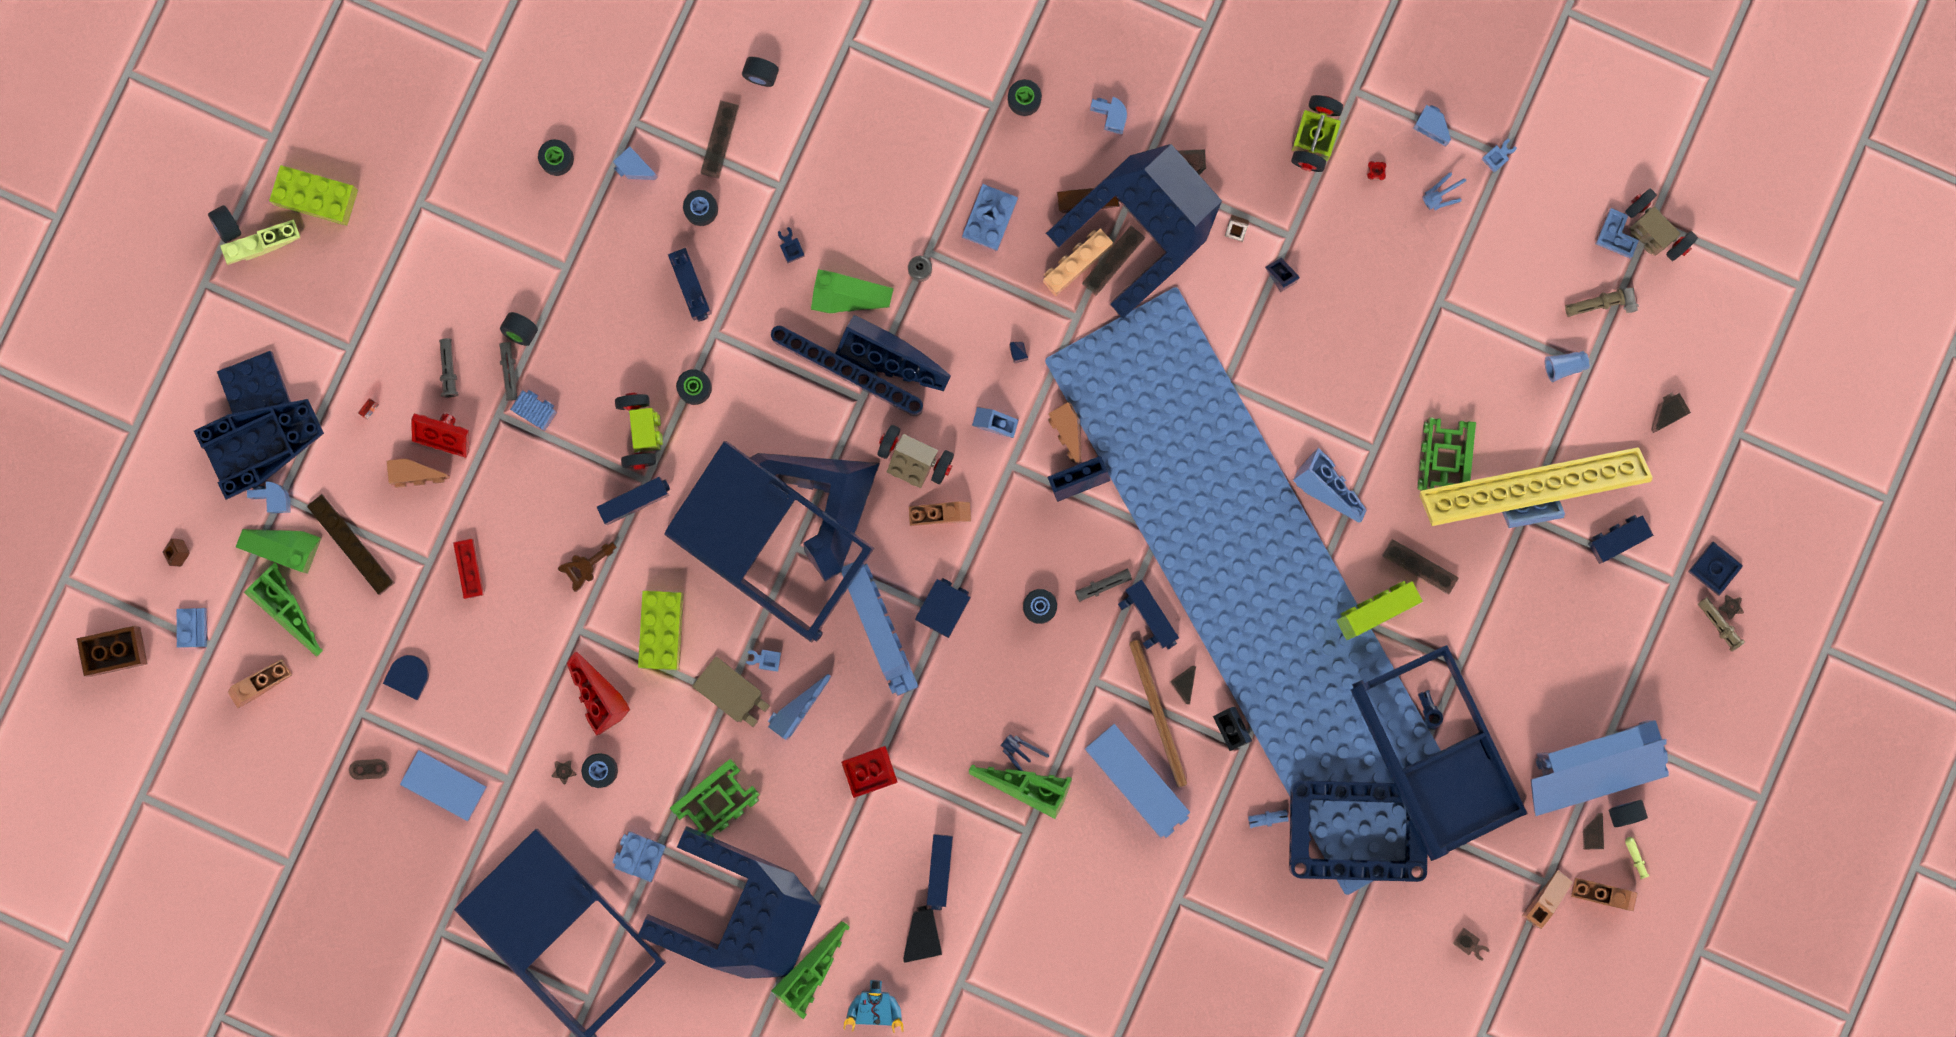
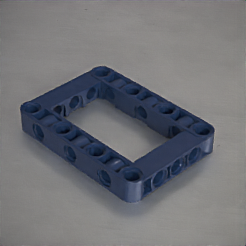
M1299 780L1292 784L1290 789L1289 871L1294 877L1300 879L1420 882L1426 878L1428 854L1407 809L1405 861L1312 859L1309 857V842L1311 841L1309 836V824L1311 822L1310 802L1312 800L1403 803L1394 783ZM1299 785H1304L1306 788V793L1302 796H1299L1296 792ZM1338 786H1342L1345 790L1344 795L1341 797L1335 794V789ZM1377 787H1381L1383 790V795L1380 798L1374 795V790ZM1298 863L1304 865V871L1300 874H1297L1295 871V866ZM1337 864L1343 866V872L1340 875L1334 873V867ZM1376 865H1380L1382 868V873L1379 876L1373 874V868ZM1415 866H1418L1421 870L1420 875L1417 877L1412 875V869Z

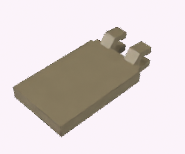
M717 656L692 686L736 722L744 720L752 727L758 722L749 714L753 706L757 705L764 712L770 707L769 704L760 698L762 694L758 688Z

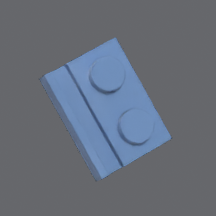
M206 608L176 609L177 648L207 647Z

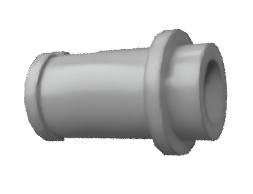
M1634 288L1623 289L1625 306L1623 308L1626 310V313L1638 311L1637 307H1639V304H1636Z

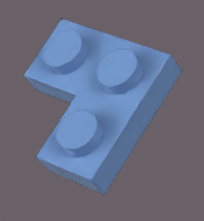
M1611 208L1595 244L1631 259L1639 240L1622 233L1628 215Z

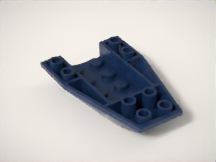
M308 399L228 414L194 430L201 448L206 451L219 479L217 483L225 500L262 484L324 434Z

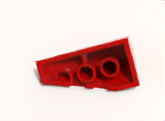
M574 652L568 660L567 666L574 685L579 687L581 693L579 697L580 702H584L588 712L585 714L586 719L597 736L623 720L630 711V708L621 693L578 652Z

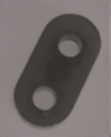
M383 759L357 760L349 767L350 776L356 780L383 778L389 772V765ZM378 765H381L383 768L381 772H378L376 769ZM359 766L363 768V772L361 774H359L357 771Z

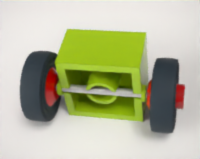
M1313 95L1308 106L1319 114L1304 110L1291 151H1295L1291 162L1305 171L1322 172L1325 169L1326 161L1331 156L1341 124L1340 120L1327 116H1340L1343 104L1329 96Z
M627 393L626 396L615 398L616 409L629 411L634 449L633 454L621 458L622 468L643 470L645 467L655 465V454L643 452L661 450L660 445H663V436L658 430V426H661L660 414L658 415V412L653 408L640 409L650 405L648 395Z

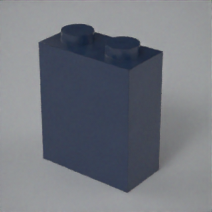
M942 578L941 581L936 579L915 620L949 638L971 597L968 596L969 592L959 587L957 590L951 587L952 583Z

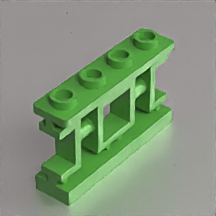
M1430 417L1427 419V422H1424L1423 433H1426V437L1421 445V452H1424L1423 460H1420L1419 471H1422V477L1418 479V490L1422 491L1432 489L1434 486L1442 487L1454 484L1448 483V473H1459L1460 466L1459 483L1471 480L1476 422L1459 421L1458 430L1440 428L1441 419ZM1433 425H1435L1434 433L1444 434V444L1434 443L1431 450ZM1463 428H1465L1463 451L1461 454L1462 446L1451 445L1452 435H1463ZM1438 449L1455 450L1454 468L1437 466ZM1431 463L1430 471L1441 472L1440 482L1430 481L1429 488H1427L1429 464Z
M729 759L671 806L670 809L677 815L679 820L688 814L700 832L706 830L700 821L707 815H709L713 822L721 818L722 821L706 833V835L714 838L712 834L717 830L721 832L728 827L729 824L727 822L731 818L735 820L744 813L743 809L747 805L750 808L759 801L757 797L760 796V793L754 786H751L747 791L741 787L734 778L741 770L732 759ZM729 770H733L727 776L733 785L726 791L720 784L713 788L711 787L713 783ZM718 790L729 805L715 816L704 801ZM738 790L743 797L750 793L752 794L748 800L731 812L730 809L736 804L730 796ZM700 794L703 795L697 801L703 808L699 813L694 815L689 808L682 813L681 810Z

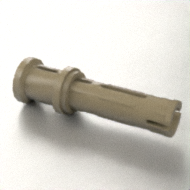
M1619 288L1617 291L1608 294L1601 293L1596 298L1565 305L1566 315L1570 317L1595 309L1603 308L1606 310L1610 306L1625 305L1622 289Z
M1708 597L1698 603V606H1700L1720 632L1719 637L1724 639L1729 645L1731 652L1745 643L1744 639L1741 640L1734 631V626H1729Z

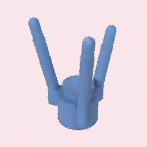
M1448 173L1434 187L1425 192L1423 200L1429 210L1433 208L1436 211L1441 207L1461 202L1462 199L1459 198L1440 203L1443 201L1441 196L1466 182V179L1464 178L1441 192H1434L1452 176V173Z

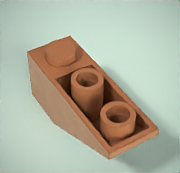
M1067 402L1048 413L1050 416L1048 421L1053 429L1057 428L1060 434L1058 439L1062 445L1066 444L1070 460L1079 464L1082 462L1080 418L1072 404Z
M406 458L387 461L389 484L395 485V488L407 487L406 484L414 483V486L425 485V481L444 483V479H450V476Z
M957 501L910 506V526L971 522L970 502Z
M281 659L232 685L228 694L236 707L240 708L286 680L292 674Z
M1557 870L1522 916L1535 927L1542 929L1556 911L1573 882Z
M1575 878L1571 897L1634 912L1637 892Z

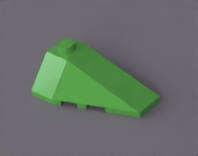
M818 269L811 310L832 314L854 310L889 308L893 288Z
M242 529L236 548L308 574L321 538L304 531Z

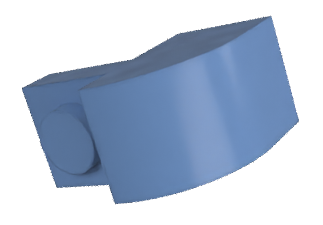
M1115 97L1112 98L1111 104L1105 99H1092L1090 111L1108 115L1104 130L1122 135L1127 119V111L1124 104Z
M266 481V489L265 486H256L253 490H247V498L266 499L268 513H291L290 496L281 485Z

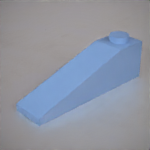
M1319 448L1316 449L1297 470L1293 481L1308 495L1360 523L1367 511L1354 491L1348 490L1344 483L1346 481L1344 477L1338 476L1334 470L1335 464Z
M827 674L782 708L777 714L774 712L768 720L770 723L768 727L783 739L789 740L832 676Z

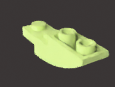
M293 219L257 231V234L220 245L227 265L244 259L247 261L279 249L299 239L300 235Z

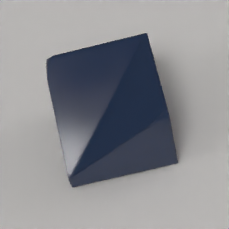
M1010 342L1009 347L1013 363L1027 361L1028 356L1024 343Z

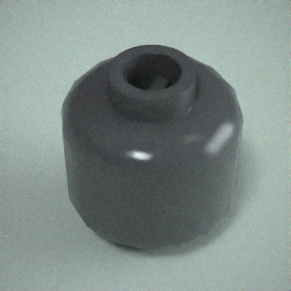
M924 256L912 258L908 264L909 276L917 282L928 280L932 274L930 260Z

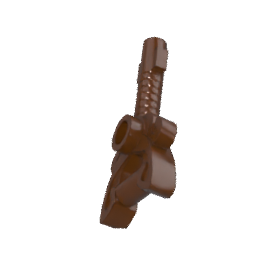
M613 542L610 544L606 543L601 547L602 550L590 559L574 555L572 562L559 566L558 570L567 574L573 582V591L577 592L582 588L586 580L592 581L594 579L592 574L594 572L593 565L606 555L607 557L614 553L613 550L617 547ZM573 567L580 570L581 578L573 571Z

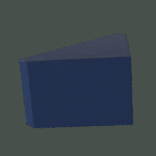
M1282 258L1265 267L1280 292L1294 285L1300 279L1299 275Z

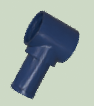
M1427 690L1425 693H1419L1418 697L1424 709L1422 712L1425 717L1424 722L1426 726L1432 730L1439 728L1443 722V714L1434 705L1430 691ZM1435 715L1439 722L1437 724L1431 723L1429 716Z

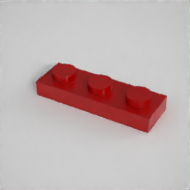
M468 539L453 542L463 598L469 599L484 596L474 540Z

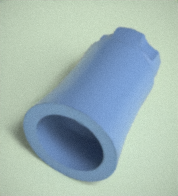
M1584 351L1545 357V369L1551 382L1582 372L1590 367L1588 355Z

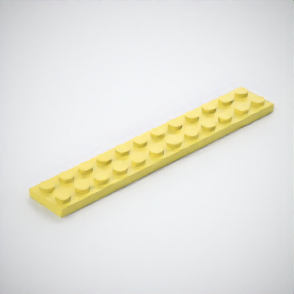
M1639 447L1422 490L1419 496L1431 526L1648 483L1652 481L1653 477Z

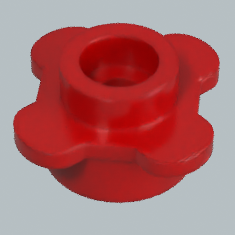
M1370 161L1368 163V179L1373 180L1376 178L1382 181L1386 178L1385 168L1387 165L1385 162Z

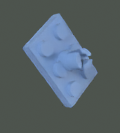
M982 184L962 238L998 251L1018 197Z
M1560 500L1502 512L1508 528L1561 519L1565 516Z

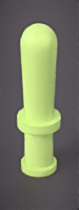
M1627 837L1625 844L1635 863L1633 864L1634 867H1637L1640 879L1649 877L1644 866L1645 861L1641 859L1635 840L1632 837Z

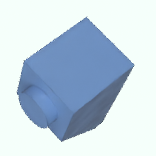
M1426 105L1413 129L1446 147L1451 138L1444 115L1440 112L1439 108L1433 105Z
M630 146L613 161L616 166L614 170L621 177L625 175L628 179L655 180L658 178L653 170Z
M977 407L972 426L1014 438L1018 419L993 409Z

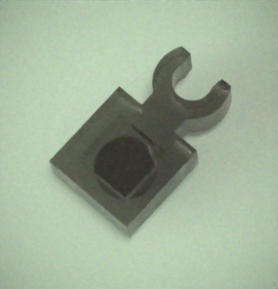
M1465 928L1461 930L1452 943L1467 955H1470L1473 951L1475 957L1483 961V958L1479 955V951L1482 949L1486 952L1490 951L1486 946L1478 945L1480 939Z

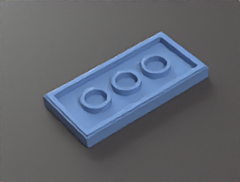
M418 750L400 783L401 786L466 821H469L487 786Z

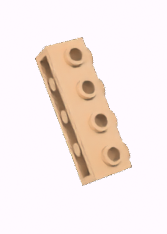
M1101 228L1097 232L1093 230L1086 237L1088 240L1084 244L1081 242L1072 249L1073 253L1069 257L1065 255L1059 260L1058 263L1060 265L1055 269L1050 268L1044 274L1043 283L1055 296L1062 292L1113 246V242Z

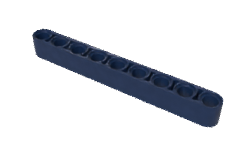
M776 326L771 330V338L776 345L909 415L918 416L922 413L923 403L918 397L783 326ZM778 331L785 333L782 340L775 339V334ZM795 340L802 342L801 347L798 349H794L791 346ZM817 349L819 351L818 356L815 358L809 357V351ZM834 358L836 362L832 367H828L825 365L826 359ZM847 366L852 368V373L848 376L842 374V369ZM866 375L869 377V382L864 385L860 384L859 378ZM877 385H885L886 391L884 393H877L875 390ZM896 393L902 394V401H893V395ZM912 402L920 404V408L917 411L910 410L909 405Z

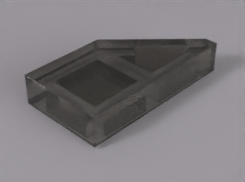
M1598 813L1583 829L1584 850L1604 849L1603 813Z

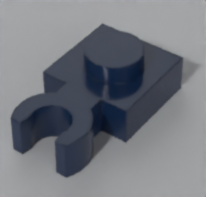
M790 227L787 228L789 232L787 236H782L781 232L778 231L780 240L785 242L780 247L787 264L805 257L798 238L792 240L793 233Z

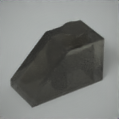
M1670 393L1662 398L1663 402L1658 404L1651 430L1653 433L1691 413L1680 393L1676 395Z

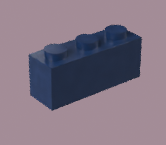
M1101 456L1048 476L1057 502L1111 481Z
M1633 515L1625 519L1626 524L1620 526L1618 523L1609 528V533L1603 535L1601 532L1592 537L1593 541L1588 543L1599 564L1654 536L1643 515L1639 517Z

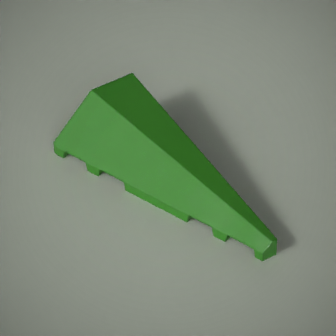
M274 562L244 593L317 657L323 650L315 640L313 631L310 630L306 623L307 620L294 595L288 589L285 578L282 577L278 570V565Z

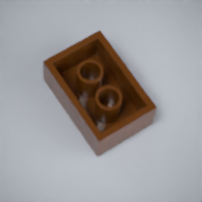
M130 626L76 638L83 675L86 677L148 664L141 628L138 626Z

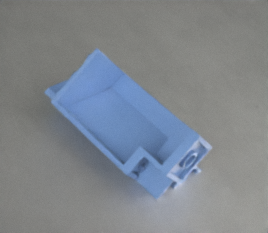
M1646 720L1640 722V725L1625 729V731L1552 753H1537L1536 764L1538 769L1542 770L1543 776L1530 779L1535 816L1668 777L1669 772L1666 767L1668 756L1664 745L1667 744V739L1661 738L1656 720Z

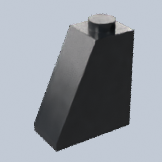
M928 905L917 907V911L913 912L903 957L904 963L942 955L933 909L928 908Z

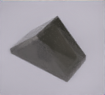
M1196 666L1189 667L1169 682L1186 705H1190Z

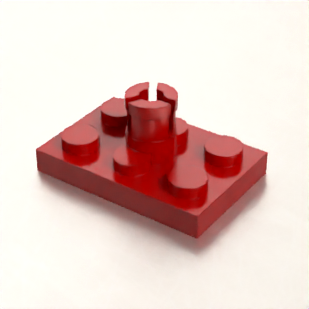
M415 413L411 418L412 442L467 458L469 453V430L461 426H454L456 419L447 413L441 415L440 421Z
M886 746L841 761L853 798L898 783Z

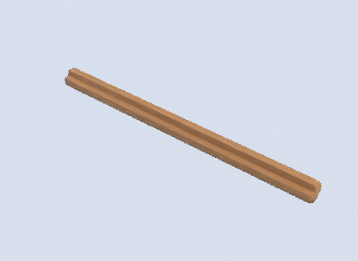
M1131 641L1129 645L1177 787L1186 786L1187 781L1140 641Z

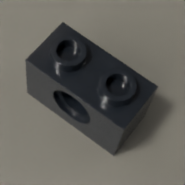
M1236 707L1228 708L1213 716L1229 751L1236 750L1252 742Z

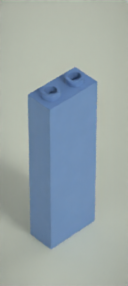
M1115 724L1110 726L1085 748L1086 752L1160 838L1163 836L1167 838L1175 831L1173 829L1178 823L1182 825L1189 819L1187 815L1190 811Z

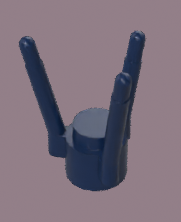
M1010 734L1000 745L1004 748L1003 752L1009 757L1018 771H1023V769L1012 754L1016 752L1027 762H1031V759L1019 749L1020 744L1040 755L1049 757V754L1021 740L1017 735L1013 737Z

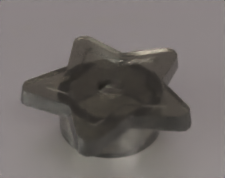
M1725 595V602L1719 607V610L1724 611L1729 620L1735 614H1743L1744 611L1740 607L1742 598L1733 599Z
M571 760L565 763L555 761L556 770L551 775L552 778H560L561 782L565 785L569 777L577 775L571 768Z

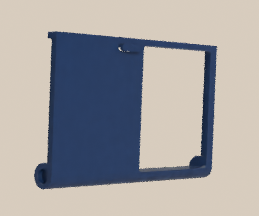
M727 441L722 443L664 533L666 537L811 643L814 640L817 642L823 635L821 631L822 626L875 549ZM795 500L862 547L861 553L811 627L744 579Z
M1447 645L1366 683L1361 680L1352 684L1353 689L1350 691L1431 861L1441 858L1450 851L1528 814ZM1442 656L1477 726L1478 733L1402 769L1366 691Z
M535 829L454 909L576 1037H597L595 1033L667 963L645 939L638 937L639 933L538 829ZM595 901H599L655 959V963L586 1030L527 968Z

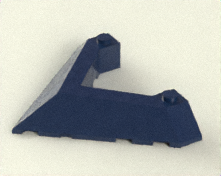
M757 453L750 457L785 484L798 485L800 488L811 490L813 488L820 489L829 493L825 513L854 534L866 505L867 497L871 491L876 472L880 466V463L765 453ZM823 520L820 533L803 543L804 553L825 582L842 572L852 540Z

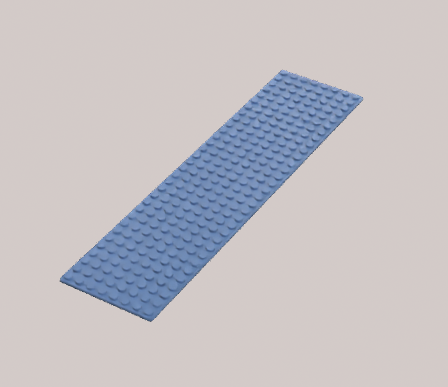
M1176 287L1132 310L1124 318L1120 317L1047 357L1045 360L1047 367L1067 402L1072 404L1080 418L1082 429L1096 454L1102 457L1109 477L1289 796L1292 784L1299 780L1394 783L1350 691L1353 689L1352 684L1361 680L1366 683L1394 670L1372 629L1346 641L1336 620L1341 618L1340 613L1354 606L1358 609L1357 603L1179 289ZM1399 676L1366 691L1402 769L1441 751ZM1299 785L1296 789L1299 796L1306 793L1304 785ZM1338 786L1335 789V794L1338 797L1344 795V788ZM1377 787L1374 790V795L1377 798L1383 795L1381 787ZM1312 800L1310 802L1311 822L1309 824V832L1325 859L1405 861L1406 807L1404 803ZM1337 864L1334 867V873L1340 875L1343 872V866ZM1376 865L1373 868V874L1379 876L1382 873V868L1380 865ZM1337 880L1346 895L1372 882L1370 880Z

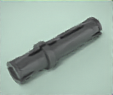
M511 342L499 344L501 353L500 365H502L506 401H513L518 398L514 371L515 359L512 356ZM506 354L508 355L509 369H507ZM508 374H510L512 389H510Z
M1127 568L1098 582H1090V585L1075 590L1078 601L1081 602L1094 595L1097 597L1099 593L1129 580L1131 581L1132 577Z

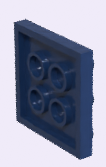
M272 351L217 371L232 414L291 402Z

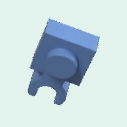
M1509 139L1503 142L1501 149L1496 145L1482 158L1494 173L1509 160L1506 155L1514 153L1517 149L1516 146L1513 149L1506 147L1510 141Z
M753 650L748 651V654H753L755 657L753 661H746L748 665L760 663L759 669L779 671L780 652L762 650L761 655H758Z

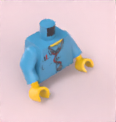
M870 980V991H862L861 995H857L848 1008L847 1017L843 1025L844 1030L848 1024L852 1025V1032L855 1030V1024L889 1025L892 1026L893 1033H895V1028L900 1026L901 1031H904L901 1008L895 997L890 996L889 992H881L882 981Z

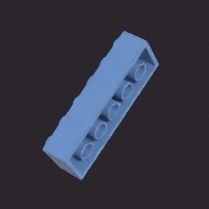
M853 563L843 567L841 572L843 578L845 577ZM864 564L848 587V590L881 670L888 681L907 673L908 669L906 666L910 664L904 651L899 650L902 648L900 640L896 633H892V631H895L889 615L885 617V614L888 613L882 598H877L881 596L875 581H870L874 578L868 564Z

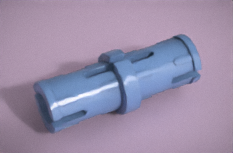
M1287 810L1271 813L1266 811L1265 814L1248 816L1250 828L1264 825L1269 827L1275 823L1288 822V817L1285 816L1288 815Z

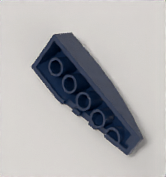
M853 315L835 352L836 355L873 373L876 371L882 372L888 377H901L903 381L919 382L921 386L943 392L951 378V375L937 363L906 341L856 315Z

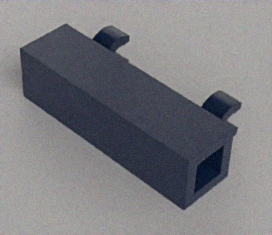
M683 248L668 254L692 319L694 321L698 320V322L708 319V315L712 313L687 249Z
M657 477L597 506V509L604 524L609 525L670 496L668 493L670 487L666 479L662 481L660 477Z
M1143 580L1126 589L1125 592L1128 598L1118 603V606L1121 610H1124L1133 604L1153 634V637L1143 642L1146 650L1156 643L1160 645L1161 649L1164 647L1170 649L1177 644L1175 640L1179 639Z
M933 834L927 905H930V909L942 910V907H946L953 840V836Z

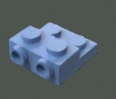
M631 831L628 835L624 834L620 845L623 846L620 853L617 852L613 859V863L616 864L614 868L652 882L666 845Z

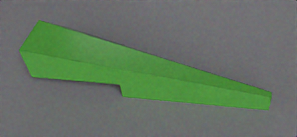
M971 765L969 769L970 775L1056 819L1064 804L1072 782L1071 777L1064 779L1056 778L1055 775L1040 776L1034 772L1010 769L1001 771L994 770V767H988V769L977 768L975 765Z
M842 921L771 990L782 1003L802 1019L806 1017L805 1011L809 1003H813L815 999L813 994L817 986L822 985L834 960L832 956L836 948H840L842 944L840 940L845 930L850 928Z

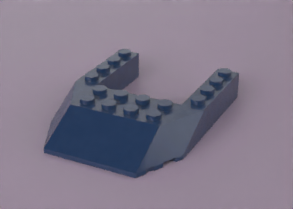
M1172 144L1130 155L1045 233L1057 247H1060L1113 197H1116L1163 249L1165 253L1109 303L1121 318L1127 316L1207 241L1222 202L1218 195Z
M686 826L676 848L748 878L719 945L647 914L638 937L709 968L742 978L786 977L793 970L820 910V903L804 887L794 872Z

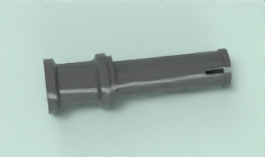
M440 339L442 365L440 381L442 382L443 389L441 397H456L459 394L456 391L457 376L454 374L452 339Z

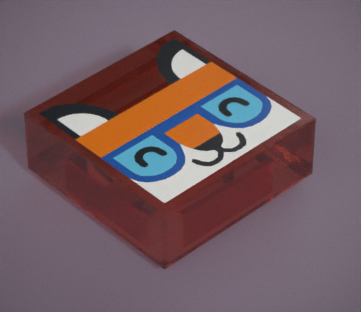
M369 398L358 414L368 420L379 404Z

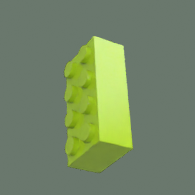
M280 165L269 201L278 207L347 226L358 189L353 185Z
M1405 581L1389 588L1391 592L1387 589L1373 596V599L1370 598L1357 604L1358 609L1354 606L1340 613L1341 618L1336 621L1346 641L1422 603L1423 601L1412 581L1407 584Z
M642 591L638 668L679 670L683 593Z

